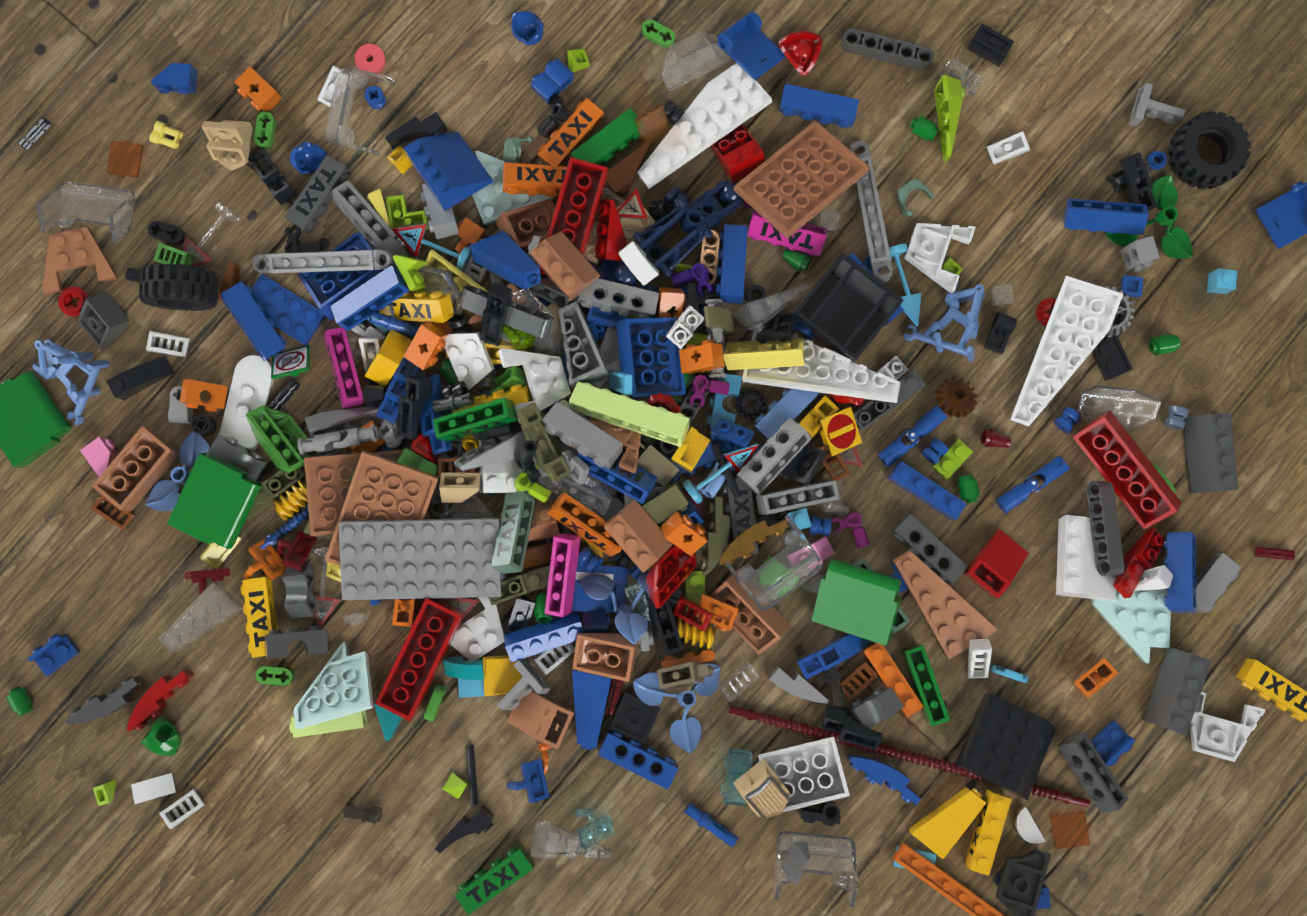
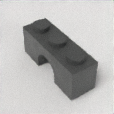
M310 626L308 631H302L301 627L289 628L287 633H281V629L269 630V634L264 635L266 659L288 657V646L294 640H300L304 643L306 654L308 655L328 653L327 629H322L321 626Z

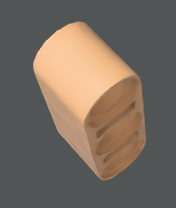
M711 230L714 233L711 238H714L716 242L710 245L705 241L707 237L702 240L700 264L708 267V275L713 278L709 283L714 285L717 276L720 239L718 233ZM706 256L713 257L714 262L706 263L704 261V258Z

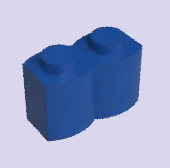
M558 58L554 61L551 60L545 66L544 72L538 73L533 77L532 90L549 104V102L555 99L556 95H559L561 91L571 84L574 80V73Z

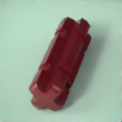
M1255 547L1254 555L1256 557L1283 560L1295 559L1294 550Z
M612 680L613 687L611 686L607 699L609 703L608 705L606 704L605 713L610 715L616 714V704L619 702L622 691L620 687H623L624 681Z

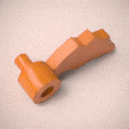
M539 743V751L543 752L542 766L545 775L549 765L547 750L552 747L545 743Z

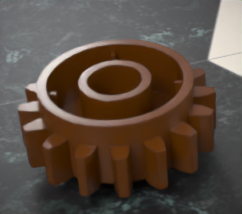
M956 376L952 379L946 378L938 385V389L935 391L938 394L935 398L938 403L937 406L943 410V413L948 414L949 417H966L975 409L974 406L978 403L974 400L978 397L977 394H973L975 388L969 387V381L964 383L962 377L957 380Z

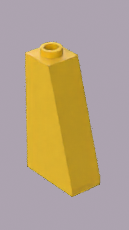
M965 787L912 825L908 831L944 859L985 806L986 802L981 799L983 795L973 788L971 791Z

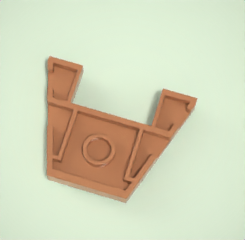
M83 227L49 235L42 288L43 294L49 295L63 291L60 272L94 264L99 282L118 279L116 272L113 271L109 260L104 256L102 248L90 228Z
M590 417L588 420L590 423L623 443V448L626 451L619 462V467L635 474L637 471L641 434Z

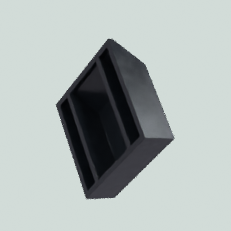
M842 252L796 309L792 317L837 353L855 362L904 300Z
M986 693L981 700L955 766L1028 800L1056 727L1046 719L997 695Z

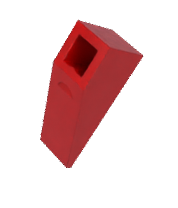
M601 200L599 224L597 226L598 237L595 246L596 258L623 261L619 251L627 246V240L614 200Z

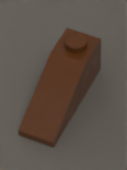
M648 141L608 170L609 176L606 185L616 198L620 195L625 196L631 190L630 188L638 175L637 172L642 167L650 150Z

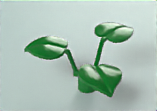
M1168 175L1152 184L1154 188L1151 189V192L1156 202L1157 210L1161 211L1157 213L1156 218L1147 221L1146 226L1154 222L1162 226L1168 225L1165 231L1167 235L1161 239L1163 253L1173 259H1189L1193 257V248L1188 234L1179 227L1171 229V226L1174 225L1173 221L1178 218V211L1174 207L1178 201V193L1173 184L1172 176ZM1106 232L1107 238L1119 246H1127L1137 240V234L1129 235L1127 233Z

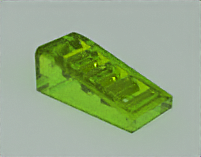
M504 325L503 332L515 350L529 348L533 345L536 339L534 335Z

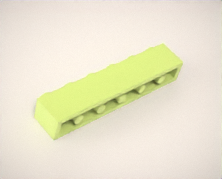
M577 382L569 400L570 410L679 447L682 446L689 429L690 418H687L684 414H675L663 407L657 408L645 401H636L626 395H618L608 389L596 388L586 382Z

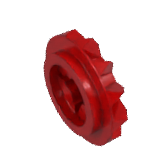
M79 287L66 288L58 299L60 310L65 315L71 317L79 316L84 302L88 298V294ZM73 298L77 300L79 299V301H77V307L71 305V303H73Z
M1052 297L1042 300L1036 308L1037 320L1045 327L1051 314L1045 312L1049 311L1051 306L1054 308L1057 300Z

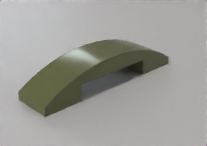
M704 307L706 327L710 329L721 328L723 329L722 334L726 336H732L735 333L731 310L722 307Z
M533 402L518 410L517 413L527 441H534L538 447L534 456L553 482L571 473L563 456H558L541 423L543 417L536 403Z

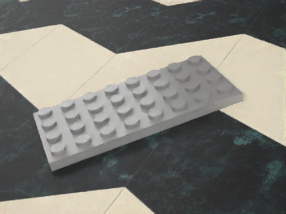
M499 518L340 521L339 545L342 600L501 597V572L491 567L499 530Z

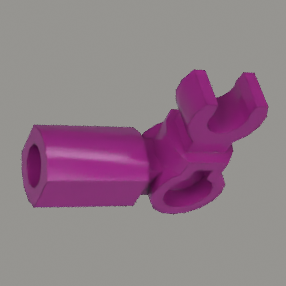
M703 375L696 376L692 382V392L694 394L689 399V405L692 406L694 399H698L700 401L699 407H702L705 402L702 395L705 394L706 389L708 392L728 395L730 383L714 379L708 380Z
M852 512L849 515L843 516L844 519L834 518L831 520V523L839 522L840 527L834 530L835 533L841 532L846 526L847 529L853 527L852 534L857 549L870 545L865 528L861 527L862 517L859 513Z

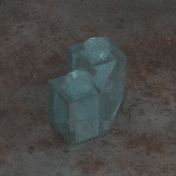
M729 748L728 756L724 755L723 767L726 770L724 784L721 783L720 795L723 796V804L746 807L747 802L733 782L752 768V751Z

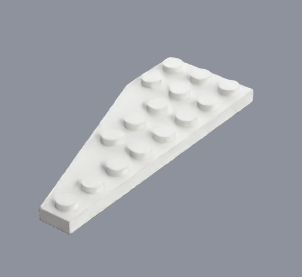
M735 63L707 83L638 170L639 178L650 189L771 104V97L756 80Z
M1069 276L1065 277L1013 411L1011 421L1028 427L1109 332L1123 297L1122 293Z
M754 328L751 341H757V335L761 328ZM793 333L792 339L799 337L798 335ZM804 340L805 366L744 369L742 377L743 382L892 403H897L901 386L899 381L880 372L871 371L866 366L858 365L852 362L851 359L825 347L823 349L814 345L809 340Z

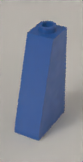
M505 231L470 245L472 259L475 263L525 290L541 283L540 267Z
M573 670L577 744H580L583 749L592 750V747H597L612 678Z

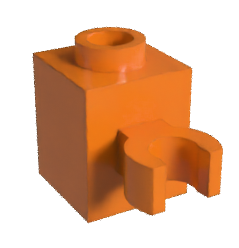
M468 218L460 221L457 225L459 234L456 235L461 241L456 245L455 250L460 254L464 247L479 242L480 239H485L487 236L485 229Z

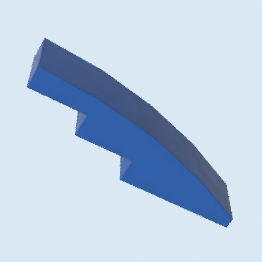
M403 357L385 393V398L376 413L377 417L395 424L399 416V397L406 395V377L418 375L421 368Z

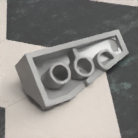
M379 407L327 411L305 417L311 438L319 434L333 433L357 427L361 428L371 420L381 425L384 419L376 416ZM337 448L323 452L316 451L317 457L333 456L342 452L343 449Z
M515 421V426L506 436L498 435L486 441L482 440L479 448L470 449L454 461L455 466L462 471L515 459L519 455L523 444L527 441L521 424Z

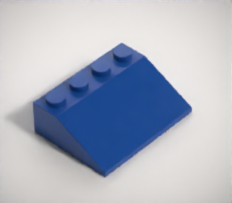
M458 132L419 138L403 147L409 161L444 211L494 182Z
M358 231L331 251L373 250V248ZM385 269L301 272L298 276L318 308L330 321H333L335 318L331 305Z
M679 317L624 319L616 323L620 370L632 375V395L626 396L634 400L647 399L651 395L658 393L670 396L686 395L684 373L681 372L679 350H682V348L680 349L666 337Z

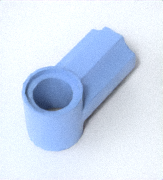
M719 461L707 477L716 472L718 467H721ZM718 475L699 490L706 497L713 499L726 480L725 475Z

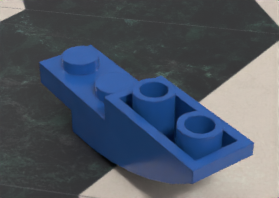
M439 374L428 378L431 379V395L427 399L420 415L423 437L429 436L433 455L452 449L450 441L445 442L436 438L433 419L443 417V413L448 412V410L436 413L433 406L437 405L433 404L434 400L444 399Z
M847 633L796 662L805 679H808L848 659L872 644L873 641Z
M854 754L847 756L851 761L849 765L857 772L861 769L866 773L864 777L873 785L876 782L881 786L886 780L884 784L892 791L895 789L900 791V797L908 804L912 801L917 805L921 800L906 787L910 779L894 767L867 756Z

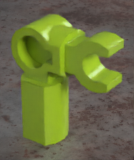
M522 471L514 482L516 490L520 492L528 491L529 495L546 503L552 492L538 483L532 484L527 474Z

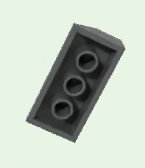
M1231 413L1186 417L1183 430L1190 493L1238 490Z
M1171 647L1167 648L1143 720L1187 736L1211 660Z

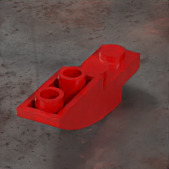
M1155 527L1150 528L1123 557L1124 571L1121 575L1117 576L1113 586L1124 599L1131 598L1145 569L1153 567L1164 545V537Z
M190 669L184 670L173 679L170 675L163 676L146 691L133 710L126 728L128 732L135 729L139 731L148 725L146 721L150 718L155 719L163 713L162 709L167 706L165 701L175 694L173 691L178 687L181 689L190 683L189 679L194 676Z

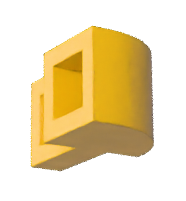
M824 396L802 419L799 425L812 438L822 428L820 420L836 413L839 408Z

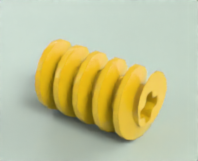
M298 480L300 487L292 485L293 492L285 491L287 497L280 494V502L276 499L273 500L276 512L285 521L288 520L287 516H294L293 511H300L299 506L305 507L306 502H308L306 483Z
M678 618L676 626L680 639L684 638L685 644L692 640V646H695L698 641L700 648L705 643H707L708 650L711 648L716 627L712 631V626L708 625L706 632H703L693 625L690 626L686 621L682 624L681 618Z

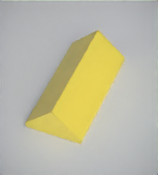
M431 250L426 259L428 263L423 266L420 273L423 276V282L435 291L450 294L452 304L472 318L476 313L460 307L464 286H474L485 291L487 290L434 250Z
M793 338L791 341L785 342L767 341L765 344H761L758 341L729 342L723 354L727 370L805 366L804 338Z

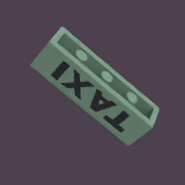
M525 491L509 493L505 496L491 567L503 574L522 572L536 502V499Z

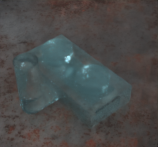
M638 583L624 589L630 605H632L642 588ZM645 590L635 605L633 612L641 614L647 621H650L647 599L651 597Z
M591 808L577 809L575 811L577 817H588L589 820L588 824L576 829L581 849H587L615 834L610 815H604L596 819L595 812Z

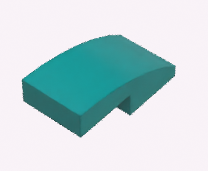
M463 656L443 658L445 675L465 680H484L482 660L464 661Z

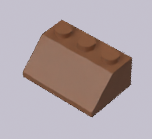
M562 231L544 239L530 251L533 260L570 302L600 277L598 272Z
M634 499L604 524L607 532L642 572H645L657 562L673 544L665 539L660 527Z

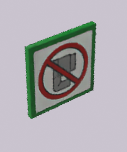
M310 345L280 352L272 356L271 379L288 375L296 377L300 376V372L309 371Z

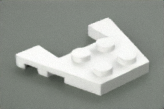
M917 223L904 259L953 294L960 276L941 269L950 240L954 239L969 245L976 227H959V225H952L950 227L941 226V224Z
M480 332L448 334L445 339L447 342L445 350L458 381H464L468 390H470L495 368L485 344L481 340Z
M505 348L498 351L503 368L523 365L533 401L516 404L517 417L518 410L533 402L536 403L541 412L571 394L560 357Z
M478 597L485 610L460 625L450 644L470 661L479 659L504 642V631L497 604L491 606L489 597Z
M1201 692L1190 724L1192 750L1235 762L1245 746L1251 731H1254L1257 721L1265 713V709L1244 704L1241 723H1235L1203 714L1206 693Z

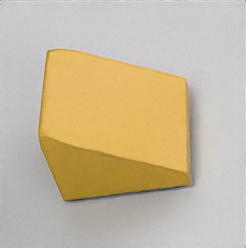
M400 145L387 157L402 174L412 166L404 148Z

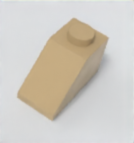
M441 473L439 490L442 503H462L477 493L480 489L481 473Z

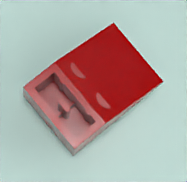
M743 124L710 146L723 170L733 183L745 178L765 162L763 150Z
M998 529L968 565L963 574L992 598L999 599L1012 583L1029 553L1002 530Z

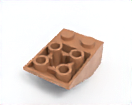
M532 690L527 696H523L520 699V704L511 711L507 723L538 741L558 749L575 713V709L544 695L537 694Z

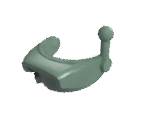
M531 136L524 139H519L518 137L507 138L503 150L504 162L521 164V143H532L533 138Z
M917 178L897 190L898 204L903 216L913 215L912 210L907 211L905 203L908 194L912 190L920 189L924 191L929 199L934 197V194Z

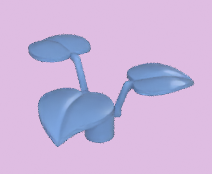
M193 431L185 439L179 453V460L184 465L182 467H175L171 471L173 481L162 480L153 487L149 498L145 502L146 506L158 511H171L174 509L180 496L178 492L181 489L179 483L185 485L191 473L188 469L193 468L200 453H205L210 448L208 442L200 434Z
M649 571L639 575L638 584L642 588L631 607L626 604L617 607L615 594L612 591L615 583L609 577L593 574L581 579L579 585L589 597L595 600H604L609 597V594L611 595L613 611L616 612L615 625L620 633L635 645L648 628L646 618L641 614L632 612L645 590L648 593L646 576Z
M706 664L713 667L714 672L712 676L705 677L704 683L691 685L693 687L690 691H682L679 694L664 692V689H660L658 675L655 672L647 673L633 682L635 693L647 705L656 706L661 704L664 695L677 698L679 705L685 707L682 720H676L671 725L670 737L677 746L688 753H692L696 749L701 737L699 721L695 717L686 719L690 707L696 702L694 690L700 696L712 695L719 684L721 669L719 665Z

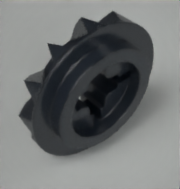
M745 390L737 397L736 410L741 417L754 420L765 412L766 401L759 391ZM747 398L750 401L758 400L754 405L755 410L751 407L744 409L748 404Z

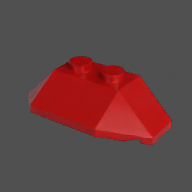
M672 544L662 557L654 563L646 576V583L648 585V593L656 608L659 609L697 567L695 553L690 556Z

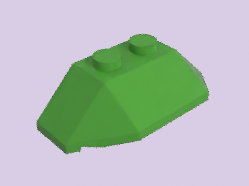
M263 405L246 413V418L256 440L277 468L290 473L304 465V458H308L309 452L301 455L297 442L300 438L308 439V437L290 414L269 409Z

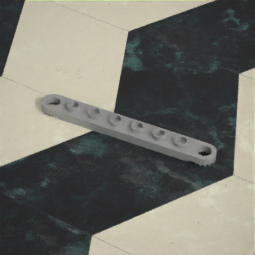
M858 141L852 144L850 151L870 167L869 172L855 182L873 276L880 282H886L892 277L893 268L868 144ZM856 148H863L865 152L862 155H858L854 150ZM886 268L888 270L887 275L882 276L878 274V269Z
M382 249L259 254L254 257L252 264L253 268H255L254 270L261 274L383 270L393 265L394 259L390 251ZM381 254L385 255L387 258V262L385 265L381 264L379 258ZM261 259H264L266 263V268L264 269L260 266Z

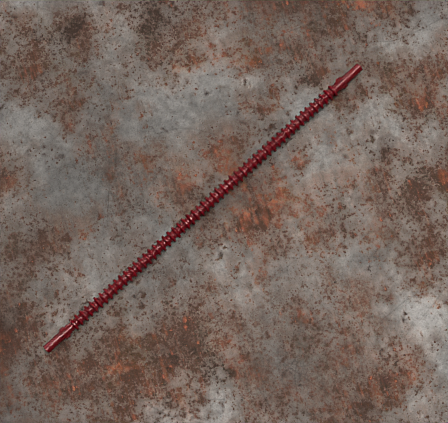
M732 705L729 707L728 713L747 717V720L750 721L758 720L759 723L763 721L765 725L767 723L770 726L774 724L775 727L780 726L781 729L785 727L786 730L791 729L792 732L796 730L797 733L802 732L803 735L807 733L808 736L812 734L814 738L818 736L819 739L821 737L824 739L834 737L835 743L840 742L841 745L845 743L846 746L851 745L852 748L854 746L857 749L861 747L863 751L865 749L868 752L872 750L873 753L878 752L879 755L884 753V756L889 755L890 758L895 756V759L899 757L901 761L906 759V762H909L910 760L912 764L914 762L917 765L922 763V766L927 765L928 768L933 766V769L938 768L939 771L944 769V772L949 771L951 774L955 772V775L960 773L962 777L964 775L967 778L971 776L973 780L975 778L978 781L982 779L955 766L954 762L949 763L948 760L944 762L943 759L938 760L937 757L935 759L932 756L928 758L926 754L924 756L921 753L917 755L915 751L913 753L910 750L906 752L905 749L900 750L899 747L895 749L894 746L889 747L888 744L884 746L883 743L875 750L838 740L839 733L821 728L818 729V726L812 727V724L807 726V723L801 724V721L796 723V720H793L792 722L790 718L788 720H785V717L780 719L779 716L774 717V714L769 716V713L763 714V711L758 713L751 708L747 710ZM1034 783L1031 791L1032 795L1037 794L1038 797L1042 795L1043 798L1048 797L1049 800L1053 798L1054 801L1060 800L1065 804L1073 803L1084 807H1089L1090 804L1088 799L1073 796L1070 792H1059L1058 789L1054 791L1053 788L1048 789L1047 786L1043 788L1042 785L1037 786L1036 783Z

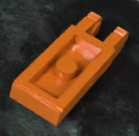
M703 650L697 656H695V652L683 654L684 658L676 659V655L664 657L665 661H661V666L666 668L688 662L713 661L715 654L711 650Z

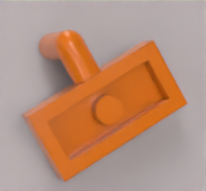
M266 538L248 549L256 563L248 567L244 573L245 579H250L259 569L264 571L270 581L285 573L287 566L282 564V559L271 545H267L266 549L259 548L264 544Z

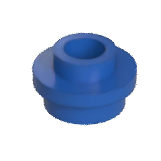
M1154 151L1149 154L1147 163L1150 164L1151 169L1160 170L1166 165L1167 156L1164 152ZM1154 158L1158 159V164L1154 161Z

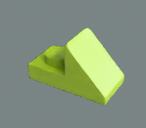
M393 256L409 290L421 291L425 289L423 276L418 270L428 262L408 256Z

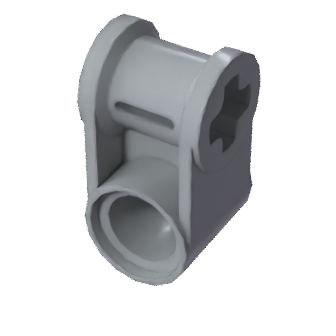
M174 387L170 392L168 420L170 423L190 424L193 420V408L185 407L186 403L180 402L182 387Z
M399 416L395 424L383 420L378 430L379 437L384 439L387 446L392 449L398 447L404 437L398 434Z

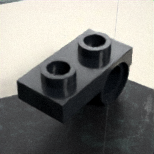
M997 312L983 348L1002 355L1008 339L1016 327L1017 319Z
M368 378L367 385L364 386L365 406L380 407L385 398L388 384L387 386L380 385Z
M834 801L822 803L820 809L799 808V816L803 819V822L815 823V821L823 822V825L834 826V823L840 824V809ZM834 807L835 811L831 815H826V809Z

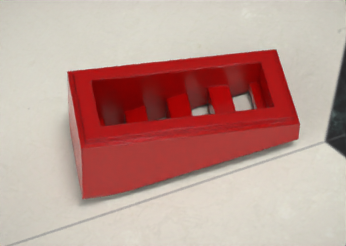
M680 596L673 611L675 616L703 632H706L713 613L686 596ZM694 608L695 610L692 614V617H690L691 611ZM698 611H699L700 614H699V617H698V619H697V621H696L695 618H696V615H697V613H698ZM703 615H706L703 624H701Z

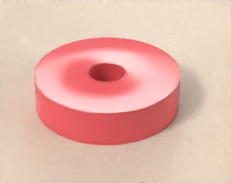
M365 44L357 50L355 63L363 74L374 76L385 68L386 57L382 49L377 45ZM373 58V61L368 62V59Z

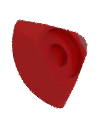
M800 31L783 37L779 41L778 46L799 74L806 76L819 57L823 40L816 33Z
M421 431L417 438L412 441L413 452L438 466V458H442L443 453L433 455L429 436L423 437Z

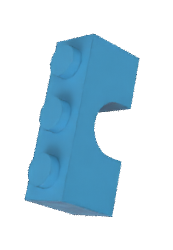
M726 374L724 378H714V380L729 382L730 387L728 395L715 393V396H711L709 407H713L712 415L708 414L706 426H710L709 431L713 429L720 418L732 423L735 422L736 414L726 412L723 409L722 401L729 396H739L742 376Z

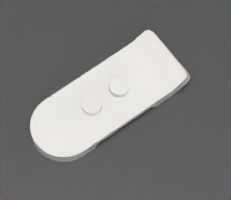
M256 355L241 359L235 367L221 429L218 434L225 437H234L238 440V444L250 451L256 450L259 442L256 440L246 418V413L262 405H267L270 388L274 379H271V363L268 360L263 361L260 356Z

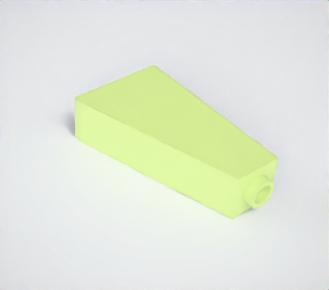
M366 710L299 730L295 727V719L292 717L289 729L293 733V738L364 728L368 725Z

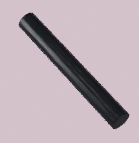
M719 443L714 444L712 448L722 467L727 463V460ZM729 467L723 473L735 499L742 497V494Z
M474 745L466 746L470 804L474 806L478 805Z

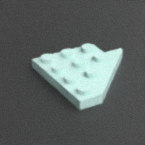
M478 150L475 151L478 160L494 181L472 194L485 226L495 223L504 212L547 199H554V197L546 195L529 196L519 193L515 195L503 193L502 171L504 161Z
M1116 590V601L1091 599L1093 607L1143 663H1149L1150 647L1169 648L1171 612L1164 605V596L1167 595V590L1134 591L1131 598L1125 599Z
M343 642L294 708L295 727L298 730L373 708L368 654L365 651L349 656L348 644Z

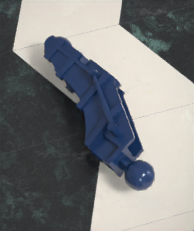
M728 179L724 182L720 181L715 187L704 192L702 196L690 204L683 198L678 203L679 207L662 219H659L640 233L638 231L633 234L635 240L640 244L639 247L646 253V258L656 269L659 268L666 277H670L673 273L672 270L705 237L711 238L714 233L710 228H716L727 215L731 216L745 201L734 191L736 183L730 182ZM718 194L721 202L727 206L726 208H723L715 197ZM673 216L671 220H669L665 225L661 226V224L664 223V221ZM681 223L682 230L690 234L666 253L658 242ZM685 248H687V250H685V251L679 256V253H681ZM626 264L620 265L615 269V283L632 287L636 284L637 278Z

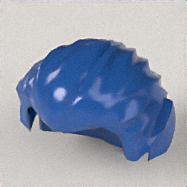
M531 11L514 12L511 24L513 36L525 45H533L541 41L544 24L541 22L540 17Z
M301 142L300 145L292 149L290 164L301 174H310L317 170L328 154L315 143Z

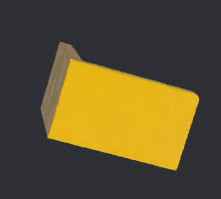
M391 329L366 372L365 377L380 385L387 386L400 365L411 343V339Z
M691 427L685 436L682 446L678 447L673 455L671 462L691 473L708 446L710 439Z

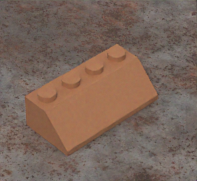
M142 426L92 487L119 510L131 512L179 455L180 451L162 437Z
M738 570L734 571L710 594L714 598L740 608L733 629L758 655L782 638L791 626Z

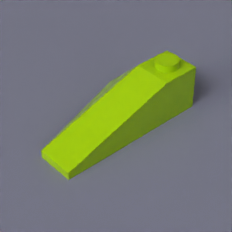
M942 75L934 88L942 157L943 162H947L952 154L965 90L963 86L961 87V80L948 75Z

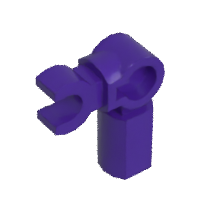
M697 263L693 265L692 269L688 268L671 275L673 284L676 287L696 279V282L699 283L697 291L700 295H704L703 288L705 286L708 287L709 292H713V285L708 282L709 269L706 265Z

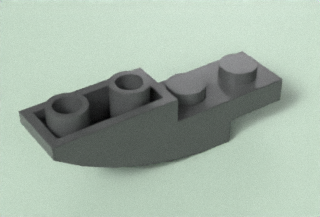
M915 370L899 380L901 386L897 403L872 400L853 414L855 421L862 431L926 385Z
M141 676L128 677L121 683L123 686L118 690L115 688L106 695H93L85 701L87 704L82 708L78 707L70 713L71 717L65 722L67 724L84 723L117 712L134 701L130 693L145 681Z

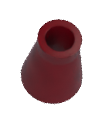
M985 429L982 432L980 441L985 447L1009 448L1011 445V437H1007L993 429Z

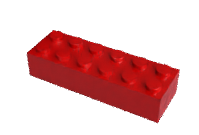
M570 157L547 238L562 231L584 258L609 176L608 167ZM540 268V274L547 275V274Z
M1111 410L1081 427L1073 435L1074 440L1104 479L1112 483L1114 492L1143 529L1154 525L1179 510L1182 502Z
M438 598L425 599L375 702L376 705L408 721L416 717L466 612Z

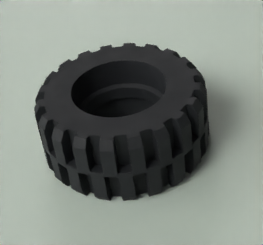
M1208 111L1206 114L1201 113L1190 119L1175 132V136L1170 141L1172 146L1168 149V154L1171 155L1169 162L1170 165L1174 166L1173 172L1181 176L1179 179L1182 182H1189V186L1195 187L1198 185V189L1216 188L1237 176L1247 165L1246 160L1250 158L1251 154L1248 151L1251 148V141L1247 140L1249 134L1242 129L1243 124L1241 122L1237 123L1235 121L1236 118L1231 115L1227 117L1226 113L1219 112L1216 114L1215 111ZM1199 136L1209 137L1219 145L1222 152L1220 165L1209 164L1200 157L1196 148Z
M150 264L144 266L140 271L139 299L146 305L162 309L181 311L210 310L217 305L218 277L211 270L191 265Z

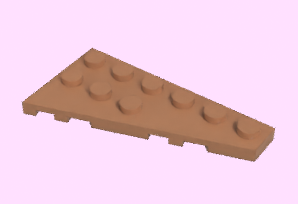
M907 551L892 560L947 659H951L969 648L971 639H984L998 630L911 551Z

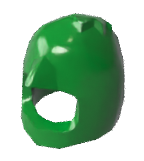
M160 717L154 722L140 743L152 753L167 757L173 756L178 752L182 743V737L172 723L164 717Z

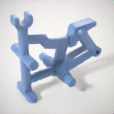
M957 283L954 293L948 292L945 297V304L950 307L946 315L939 322H934L925 333L918 332L913 325H908V330L913 333L910 335L904 333V339L907 341L917 339L935 345L938 353L942 352L944 348L967 356L968 361L973 362L975 357L974 346L969 345L968 348L965 347L970 338L975 339L977 337V330L979 328L978 317L982 300L985 298L984 287L976 285L975 288L957 291L959 285ZM973 300L971 311L967 315L959 311L961 302ZM952 319L963 325L966 329L958 345L942 340L941 334L936 332L937 330H943Z
M46 339L45 342L42 340L35 341L39 363H34L33 369L45 379L58 377L67 388V395L76 405L75 410L68 413L67 419L76 418L74 424H82L84 422L82 412L88 398L100 395V389L93 388L101 368L109 367L110 362L99 360L86 364L85 361L93 359V353L70 351L54 343L52 339ZM74 365L89 375L83 390L76 391V385L67 376Z

